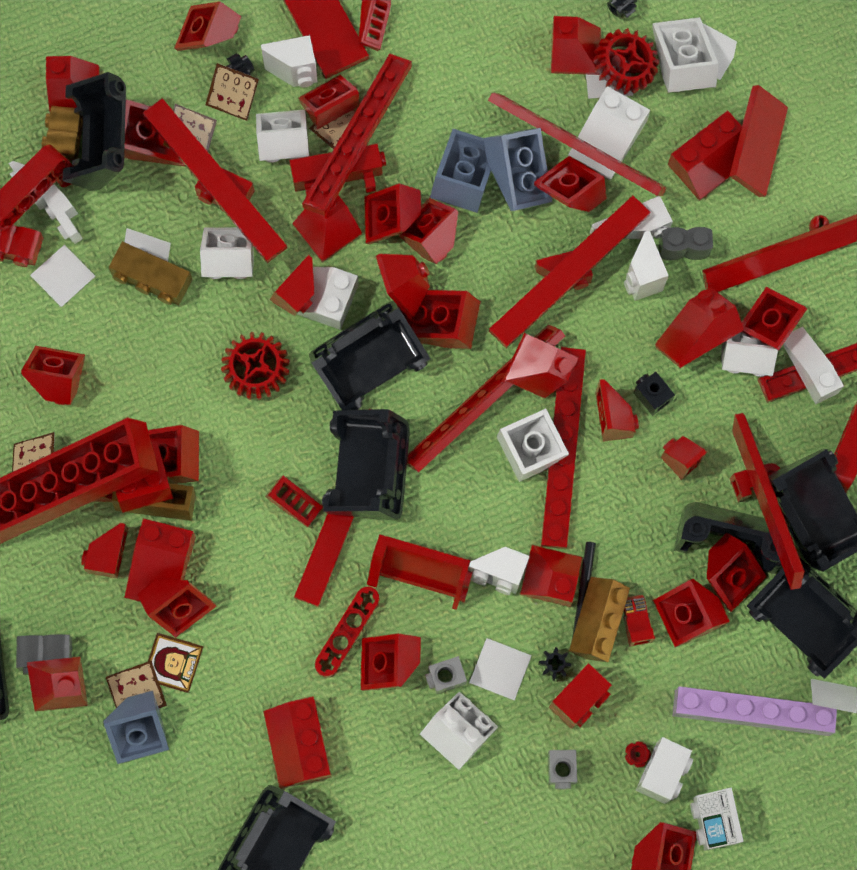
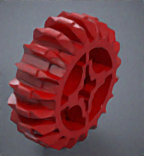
M629 28L625 29L623 33L620 29L615 30L613 34L611 32L608 33L605 38L600 40L598 47L594 51L596 56L593 59V63L597 64L594 72L601 73L599 81L606 80V87L612 85L617 92L619 89H622L624 95L628 94L629 91L635 94L639 89L644 90L653 82L654 76L658 73L656 67L659 65L660 60L655 58L658 55V51L651 50L653 42L647 43L645 41L647 35L640 38L638 30L631 34ZM615 47H627L625 50H620L618 48L617 50L612 49ZM627 73L640 74L634 77L626 76Z
M250 332V339L246 340L245 336L241 334V343L233 340L231 343L234 349L226 348L225 352L228 356L222 357V363L226 364L221 367L222 373L226 374L224 381L231 382L229 389L231 391L237 389V395L240 397L247 392L246 397L248 400H251L253 394H256L257 400H261V393L264 392L270 398L272 396L270 389L279 392L280 387L277 383L285 384L286 379L283 376H287L290 373L289 369L286 368L290 365V360L285 358L288 355L287 351L280 350L282 347L281 342L273 344L274 337L272 335L265 340L264 333L261 332L259 338H255L254 332ZM251 349H258L256 353L251 355L245 353ZM268 352L273 355L277 362L275 371L270 370V366L265 364ZM237 361L241 362L242 366L246 368L243 380L235 373ZM257 363H260V368L255 367L254 370H252L251 364L256 365ZM263 377L267 379L264 382L253 384L257 378Z

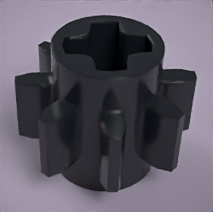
M609 0L607 6L616 17L624 14L628 18L636 11L634 8L637 7L635 4L637 0Z
M236 53L227 58L229 65L226 67L247 75L255 71L247 55L241 57Z
M555 647L552 654L544 651L543 655L546 661L541 660L538 662V665L545 668L542 676L552 675V681H555L556 676L559 674L565 678L567 674L563 669L572 666L571 663L565 661L568 653L566 652L561 655L558 653L557 647ZM553 658L557 659V663L562 664L557 670H553L552 665H548Z

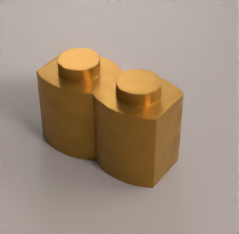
M52 106L50 113H46L45 127L48 128L47 136L42 137L41 146L43 148L51 144L69 161L78 159L83 129V116L74 113V108Z

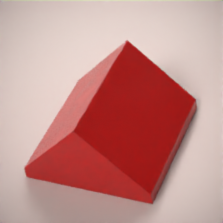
M341 75L298 97L317 130L358 108L360 105L357 88Z

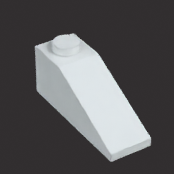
M657 196L642 203L651 212L650 216L626 237L627 239H642L644 233L650 230L652 237L655 236L657 239L660 238L661 232L664 229L671 228L673 221L661 197ZM608 218L592 224L590 234Z
M803 327L792 331L783 346L814 403L818 404L837 395L844 385L831 362Z

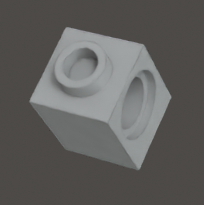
M459 656L430 665L428 667L429 673L425 674L429 688H435L436 694L467 684ZM441 670H448L452 673L453 678L451 681L444 683L438 679L437 675Z
M549 750V785H555V789H571V784L577 783L576 750ZM565 763L569 767V775L566 777L558 776L555 771L556 765Z

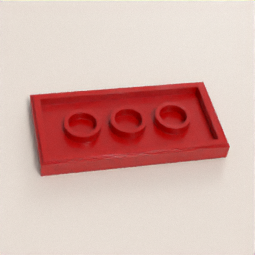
M283 0L302 37L310 35L315 61L325 79L369 59L364 45L358 43L359 36L339 0Z
M755 85L751 89L729 176L758 197H766L788 107L763 87Z

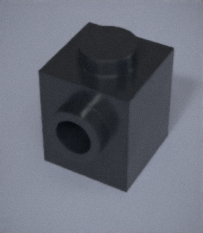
M657 372L650 376L646 373L636 381L637 386L634 394L652 416L673 401L675 394Z

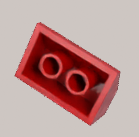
M728 110L670 155L668 166L699 201L730 178L729 175L742 126Z
M314 696L286 702L263 711L280 789L332 777Z

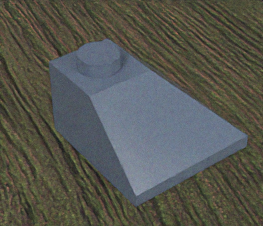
M153 691L127 697L103 721L117 764L169 750L160 710Z

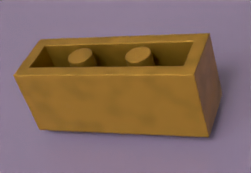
M123 241L109 265V270L114 280L122 284L131 283L135 285L136 290L148 295L149 292L155 294L161 302L168 305L172 303L180 305L192 281L189 271Z
M169 483L173 499L127 512L192 521L196 500L194 487ZM115 491L111 501L115 511H121Z
M590 578L570 645V652L584 659L609 662L629 594V587L614 579Z

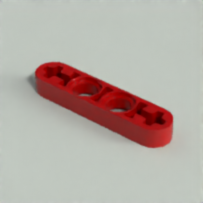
M366 586L357 592L315 661V669L321 677L330 678L337 673L378 607L379 594L375 588ZM372 593V599L375 602L373 604L368 602L365 606L364 611L368 612L367 615L361 610L354 608L356 604L359 608L363 604V598L361 597L363 594L368 595ZM351 614H357L361 617L362 622L359 627L351 628L348 626L347 618ZM343 636L348 640V645L344 650L334 648L333 641L336 637ZM328 649L334 654L341 656L339 660L334 657L331 661V665L334 667L332 670L322 671L320 662L322 660L326 662L331 656L330 653H326Z

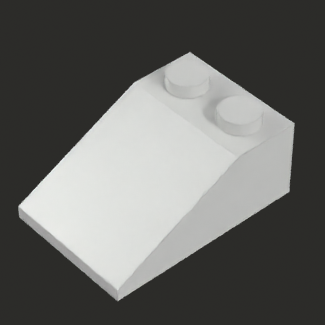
M700 17L653 23L652 28L660 60L661 73L668 93L716 87L719 63Z
M607 86L594 106L578 138L622 162L646 124L650 110ZM573 148L568 156H571L610 181L616 173Z

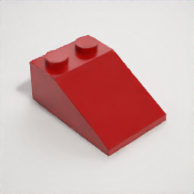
M126 99L124 158L186 167L171 148L163 146V138L143 116V112L151 106Z
M710 287L699 292L697 296L687 302L656 342L655 347L681 368L744 331L736 306Z
M428 290L413 318L409 319L402 310L401 312L422 344L445 348L471 349L480 301L468 291Z
M184 425L148 430L151 442L157 441L168 482L171 484H182L199 481V431Z
M143 518L135 544L124 598L141 602L137 594L157 578L184 580L196 540L194 531Z

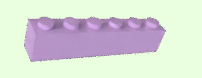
M678 687L674 694L672 716L830 736L835 733L837 709L799 701Z

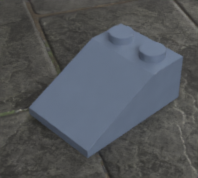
M541 128L520 130L484 138L488 165L510 211L552 202L550 195L534 186V181L548 172Z
M452 129L435 176L430 198L476 213L478 212L491 172L487 162L484 138Z

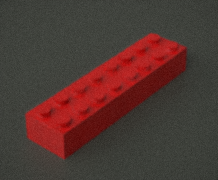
M127 417L1 477L0 544L158 472L146 422Z

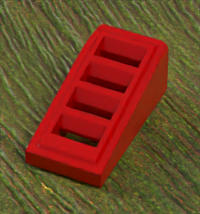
M362 0L359 44L376 51L381 49L390 13L391 0ZM368 33L374 35V38L367 36Z
M284 475L276 481L265 496L306 527H309L323 508L322 505ZM283 486L286 487L287 490L282 495V497L279 498L277 494ZM293 492L296 496L288 505L285 501ZM301 498L304 502L296 511L293 508ZM308 505H311L313 508L306 517H303L301 514Z

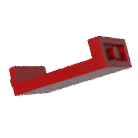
M379 534L372 555L367 585L377 588L380 576L454 597L452 609L457 610L459 602H465L473 573L468 571L471 560Z

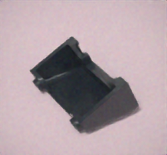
M110 72L66 85L65 98H72L77 106L74 108V113L83 116L82 159L73 160V167L63 169V181L90 191L103 188L124 166L126 85L119 76Z
M394 301L381 306L309 353L311 364L341 410H358L363 405L362 401L365 394L405 369L414 370L415 372L427 366V361L431 359Z
M389 409L334 410L330 421V431L336 439L340 440L335 489H328L323 495V512L332 515L398 520L402 515L410 437L408 421Z
M824 448L768 475L789 532L810 567L822 572L857 552V513L834 473L837 471L836 465L838 464L836 456L831 450L828 451Z
M692 502L684 507L673 551L687 553L691 545L695 543L702 544L709 533L724 536L728 533L740 541L754 544L752 554L761 561L764 572L775 574L782 567L764 518L699 502Z
M800 558L804 575L799 589L791 590L782 568L747 607L750 609V615L758 622L762 620L765 622L770 621L807 656V662L809 663L807 668L815 676H822L825 679L857 646V609Z
M268 785L257 799L218 870H300L314 843H321L324 840L330 839L334 832L336 821L288 792L273 785Z

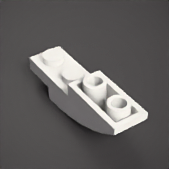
M15 161L10 162L9 165L13 169V172L10 173L11 177L24 165ZM53 184L34 204L40 210L44 208L52 220L57 218L61 224L57 227L65 240L70 238L76 244L83 238L70 219L76 216L78 212L66 196Z

